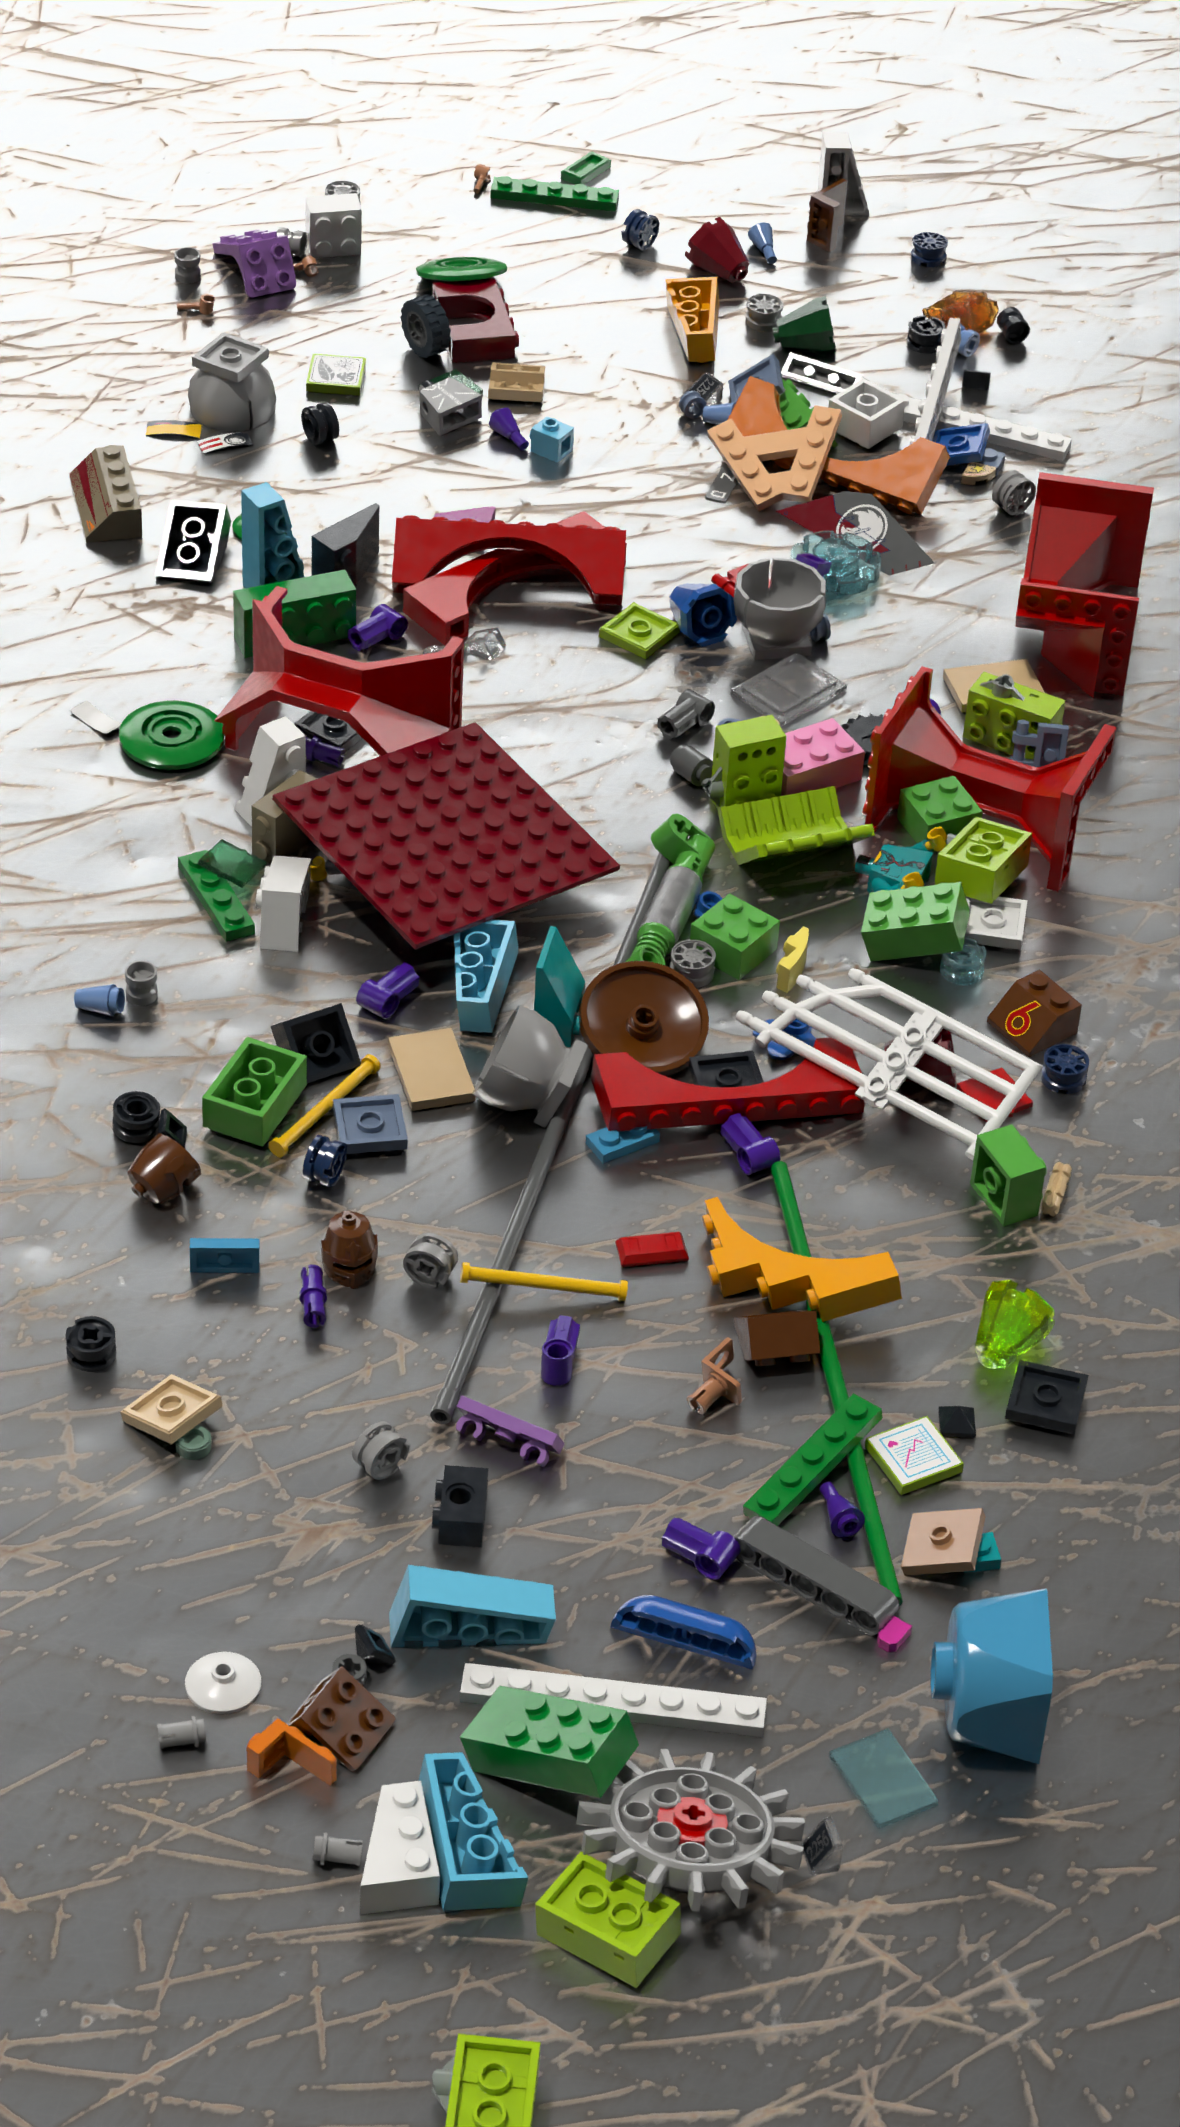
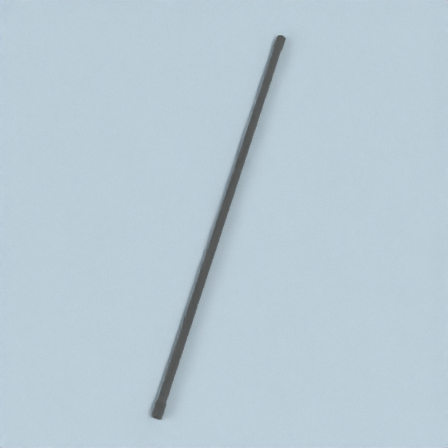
M661 853L657 855L613 965L623 963L630 958L637 943L639 926L664 874L671 865V861ZM588 1046L571 1088L551 1118L491 1269L509 1271L594 1058V1054ZM489 1282L484 1284L444 1386L439 1391L430 1413L432 1420L438 1424L444 1425L451 1421L459 1401V1394L503 1284Z

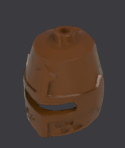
M161 1133L156 1135L141 1149L128 1170V1177L133 1185L131 1187L133 1193L138 1197L143 1196L153 1204L160 1203L161 1205L177 1198L183 1192V1185L190 1186L202 1174L201 1168L193 1156L178 1142Z
M346 1210L336 1214L329 1221L325 1238L321 1240V1261L330 1279L345 1287L356 1289L371 1279L375 1273L376 1260L378 1258L377 1234H373L370 1222L365 1215ZM369 1260L365 1265L355 1270H347L334 1264V1262H337L341 1265L355 1268Z

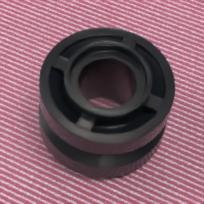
M321 402L316 406L303 408L301 413L302 426L305 435L312 444L318 445L324 443L325 440L331 441L338 438V418L333 407L328 402Z
M131 1091L120 1095L113 1104L112 1129L115 1135L130 1143H143L153 1139L157 1135L160 1118V1104L158 1100L152 1095L140 1091Z

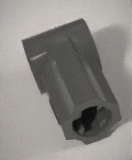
M687 689L679 696L676 706L658 718L657 727L661 730L664 737L671 740L696 723L701 726L706 725L715 712V703Z

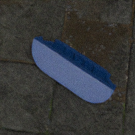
M642 1595L628 1600L618 1609L611 1622V1628L753 1670L756 1662L754 1639L748 1629L740 1622L730 1617L659 1596Z

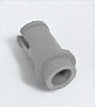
M191 1716L192 1720L157 1724L159 1736L174 1734L159 1737L160 1749L195 1743V1747H199V1743L206 1742L204 1719H196L195 1716Z
M324 1833V1836H315L313 1860H320L321 1865H324V1861L360 1866L363 1840L328 1837V1833Z

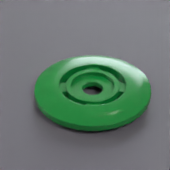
M474 256L441 258L425 262L416 267V275L419 277L444 281L477 280L498 276L507 272V264L502 261Z
M177 700L159 701L144 705L131 712L123 720L119 729L120 745L130 758L145 766L166 770L190 768L210 760L222 748L225 735L222 733L223 724L214 721L217 715L211 710L195 703ZM168 730H177L181 733L175 738H168L163 735Z

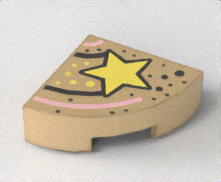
M976 462L969 463L962 475L961 483L975 485L976 481L986 480L988 482L995 477L996 467Z

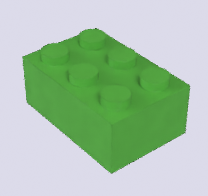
M961 882L871 892L861 929V935L870 962L962 951L970 910Z
M246 1037L202 1097L203 1127L263 1147L307 1085V1056Z

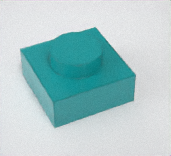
M993 1532L982 1533L975 1571H964V1573L1000 1569L1001 1556Z

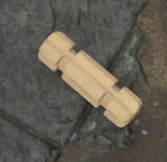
M1061 1162L1054 1164L1053 1173L1050 1176L1045 1191L1046 1194L1042 1200L1041 1211L1043 1214H1050L1051 1216L1058 1214L1067 1183L1071 1176L1072 1168L1069 1164Z

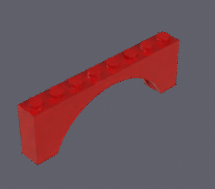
M585 511L557 522L563 527L588 525L594 529L605 528V526ZM627 543L625 544V563H624V567L626 566ZM497 548L404 588L403 613L446 646L453 636L462 639L468 637V610L478 595L491 585L524 572L566 568L558 562L532 551L515 548Z
M405 515L403 518L396 517L392 593H403L404 588L436 575L453 561L468 554L486 549L515 548L544 555L565 567L581 582L593 604L622 605L626 530H620V528L608 526L603 529H594L588 525L563 527L558 523L540 526L526 521L519 522L518 524H506L501 520H491L487 523L477 522L471 518L452 521L445 517H433L432 519H420L415 515Z
M831 1037L816 1038L813 1048L862 1073L852 1048ZM627 1052L594 1054L591 1081L608 1131H630L633 1128L647 1126V1129L724 1124L729 1116L737 1113L747 1117L750 1122L863 1113L865 1107L864 1100L855 1096V1092L859 1088L857 1085L806 1058L796 1068L776 1079L750 1086L724 1088L694 1085L668 1078L645 1067Z

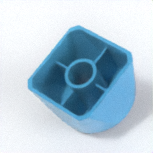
M1047 1589L958 1603L953 1608L950 1617L947 1642H934L931 1656V1698L944 1700L948 1735L952 1740L1039 1764L1053 1688Z

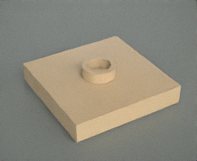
M171 1374L120 1412L123 1422L173 1444L220 1409L223 1404L221 1396Z

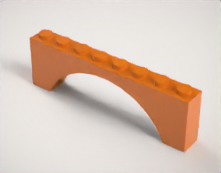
M750 376L728 420H733L744 437L788 430L781 416L780 396L775 385ZM920 437L906 448L879 459L844 461L827 457L820 478L833 487L841 485L850 492L872 494L882 505H887V503L893 504L904 513L912 514L914 512L922 515L950 456L944 445ZM795 456L774 459L772 461L784 469H789L792 467Z

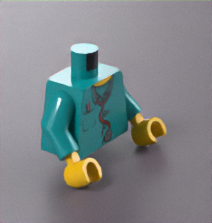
M939 826L928 832V840L925 839L913 846L883 845L876 858L860 854L856 861L855 872L869 876L867 887L869 894L880 890L925 886L930 878L933 849L937 852L942 851L946 846L945 841L948 836L944 829Z

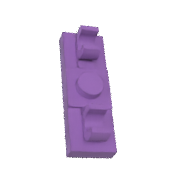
M461 1396L456 1406L464 1415L458 1420L456 1430L459 1433L464 1434L468 1425L476 1424L473 1437L481 1441L486 1433L484 1425L486 1424L496 1430L494 1435L502 1440L514 1443L518 1439L525 1442L520 1449V1456L526 1461L533 1450H540L537 1464L541 1467L546 1466L549 1461L548 1450L560 1454L565 1444L558 1434L465 1396Z

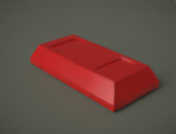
M680 1232L621 1237L615 1241L621 1267L689 1261L683 1235Z

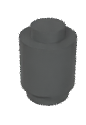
M681 745L671 754L670 764L673 766V770L692 784L700 786L703 780L712 778L713 761L692 746Z

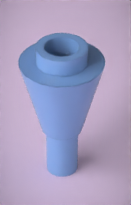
M765 222L755 224L748 231V238L764 254L767 263L774 264L777 261V257L773 250L772 226Z

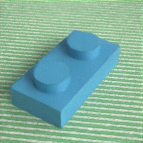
M647 1126L620 1132L617 1130L608 1131L606 1127L586 1135V1145L602 1163L660 1141L659 1131L657 1129H647Z
M190 1238V1272L260 1273V1239Z

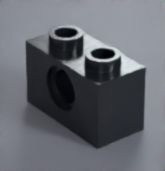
M445 1465L443 1480L436 1479L435 1501L441 1502L440 1507H433L432 1529H439L438 1544L482 1547L488 1493V1468Z

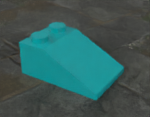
M550 926L536 966L534 1011L554 1024L564 1045L571 1047L574 1035L581 1034L579 1009L585 992L586 981L557 927Z

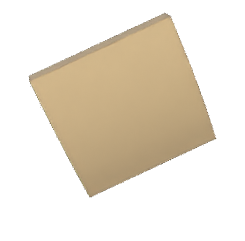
M492 362L488 399L542 402L546 366Z

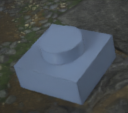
M985 448L982 461L976 463L996 467L995 477H997L1004 464L1006 453L998 452L992 448Z

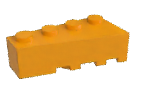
M717 277L665 279L667 307L688 362L706 363L708 361H715L719 316Z

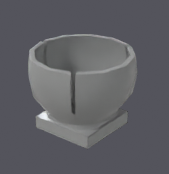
M223 332L192 356V366L198 368L190 379L188 389V401L193 418L212 429L227 432L250 430V403L251 428L254 429L266 423L275 411L277 399L270 372L262 364L269 358V348Z
M773 557L770 588H768L770 558L749 563L737 574L734 589L735 615L742 623L753 659L763 660L811 656L812 646L807 634L822 621L826 608V580L812 566L795 559Z
M518 1005L496 1041L472 1094L484 1103L506 1111L534 1108L537 1110V1114L533 1122L545 1128L571 1088L588 1045L576 1039L570 1048H566L554 1024L536 1011Z

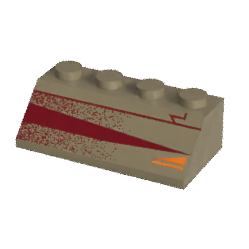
M107 445L95 448L69 473V480L86 543L143 537L142 509L124 445Z

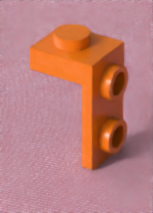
M278 1718L262 1733L255 1734L247 1745V1771L257 1778H260L285 1755L330 1786L337 1779V1759L328 1748L318 1746L305 1737L297 1727L289 1726Z

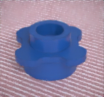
M711 891L699 894L695 903V916L697 918L702 916L721 901L722 897Z

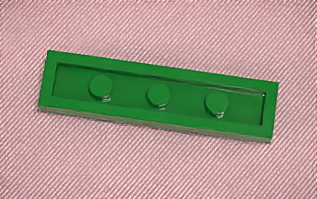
M208 850L178 857L180 871L224 940L227 942L255 934V923Z

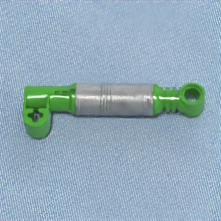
M672 814L651 834V841L656 850L674 865L669 867L664 874L639 926L636 946L630 958L625 962L649 961L665 965V956L671 953L672 948L677 944L702 890V877L715 851V844L707 834L681 814Z

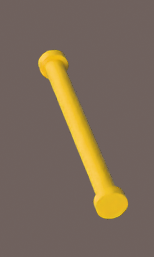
M367 1054L361 1060L359 1067L280 1138H273L269 1142L270 1151L279 1158L285 1156L289 1151L288 1147L333 1108V1099L344 1098L369 1074H375L380 1070L381 1064L374 1055Z
M462 1262L460 1283H468V1280L604 1295L617 1297L618 1301H625L627 1297L628 1281L620 1280L619 1283L489 1269L472 1267L468 1262Z

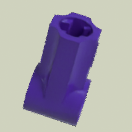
M380 604L372 611L369 619L348 630V639L351 641L353 648L360 652L386 637L391 640L401 638L408 628V620L388 605Z
M404 962L402 965L396 966L377 982L372 979L365 981L357 993L356 1002L377 1016L387 1019L394 1014L399 1001L419 986V976L411 965Z
M737 1113L729 1116L728 1120L722 1124L721 1134L736 1151L740 1168L746 1175L768 1169L772 1164L781 1160L780 1151L775 1140L769 1136L763 1138L747 1117Z
M560 1315L557 1319L550 1321L546 1342L542 1346L541 1378L550 1385H564L572 1378L573 1360L580 1333V1324L576 1323L570 1316Z
M675 1517L667 1525V1529L662 1537V1546L693 1561L696 1569L703 1576L712 1580L719 1579L741 1552L738 1541L729 1533L716 1531L712 1535Z

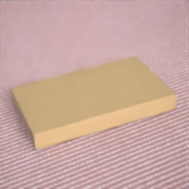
M1027 659L944 669L943 679L962 713L966 712L969 689L983 672L998 677L1008 674L1012 677L1013 682L1045 693Z
M452 1028L388 1037V1047L411 1111L476 1101V1096L472 1094L474 1086Z

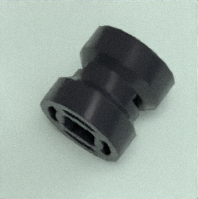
M1009 307L999 313L996 322L1008 342L1016 344L1028 337L1030 334L1029 324L1017 308Z

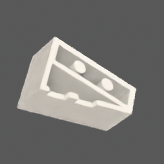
M823 132L817 192L841 179H845L848 181L844 215H870L848 132Z
M286 716L261 725L258 729L249 759L252 762L249 776H244L242 785L245 789L242 799L236 801L234 808L251 827V805L299 770L306 773V736Z
M274 856L271 865L265 866L264 877L261 878L260 889H257L256 908H261L260 949L298 952L299 932L302 933L303 922H300V917L302 913L306 912L310 891L311 858Z
M421 1781L382 1785L360 1886V1915L439 1905L440 1874Z

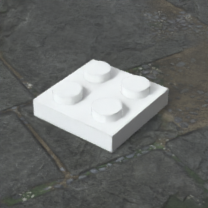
M966 897L970 914L964 942L1021 950L1028 900L998 897L990 904Z

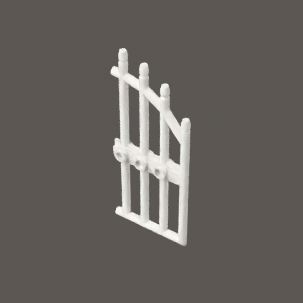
M855 968L850 969L848 977L858 984L861 983L862 986L831 989L818 981L814 982L808 976L799 975L796 983L801 988L810 990L815 996L796 1004L784 997H779L778 994L766 990L762 995V999L767 1004L776 1006L777 1009L784 1012L771 1024L753 1017L748 1012L741 1010L737 1012L736 1020L760 1033L755 1039L756 1044L760 1047L765 1048L773 1040L857 1085L859 1088L855 1092V1096L864 1100V1103L884 1110L887 1104L890 1103L967 1144L970 1147L965 1152V1155L971 1160L974 1159L977 1135L898 1093V1089L906 1078L987 1120L988 1122L979 1133L982 1134L1000 1128L1043 1068V1065L873 976L865 975V972ZM883 996L914 1014L903 1027L854 1000ZM831 1003L896 1038L889 1048L884 1051L811 1011ZM797 1019L873 1059L877 1064L869 1075L866 1076L782 1030ZM944 1028L1024 1070V1072L1013 1085L935 1044L933 1041ZM926 1053L1006 1095V1097L995 1110L915 1066Z

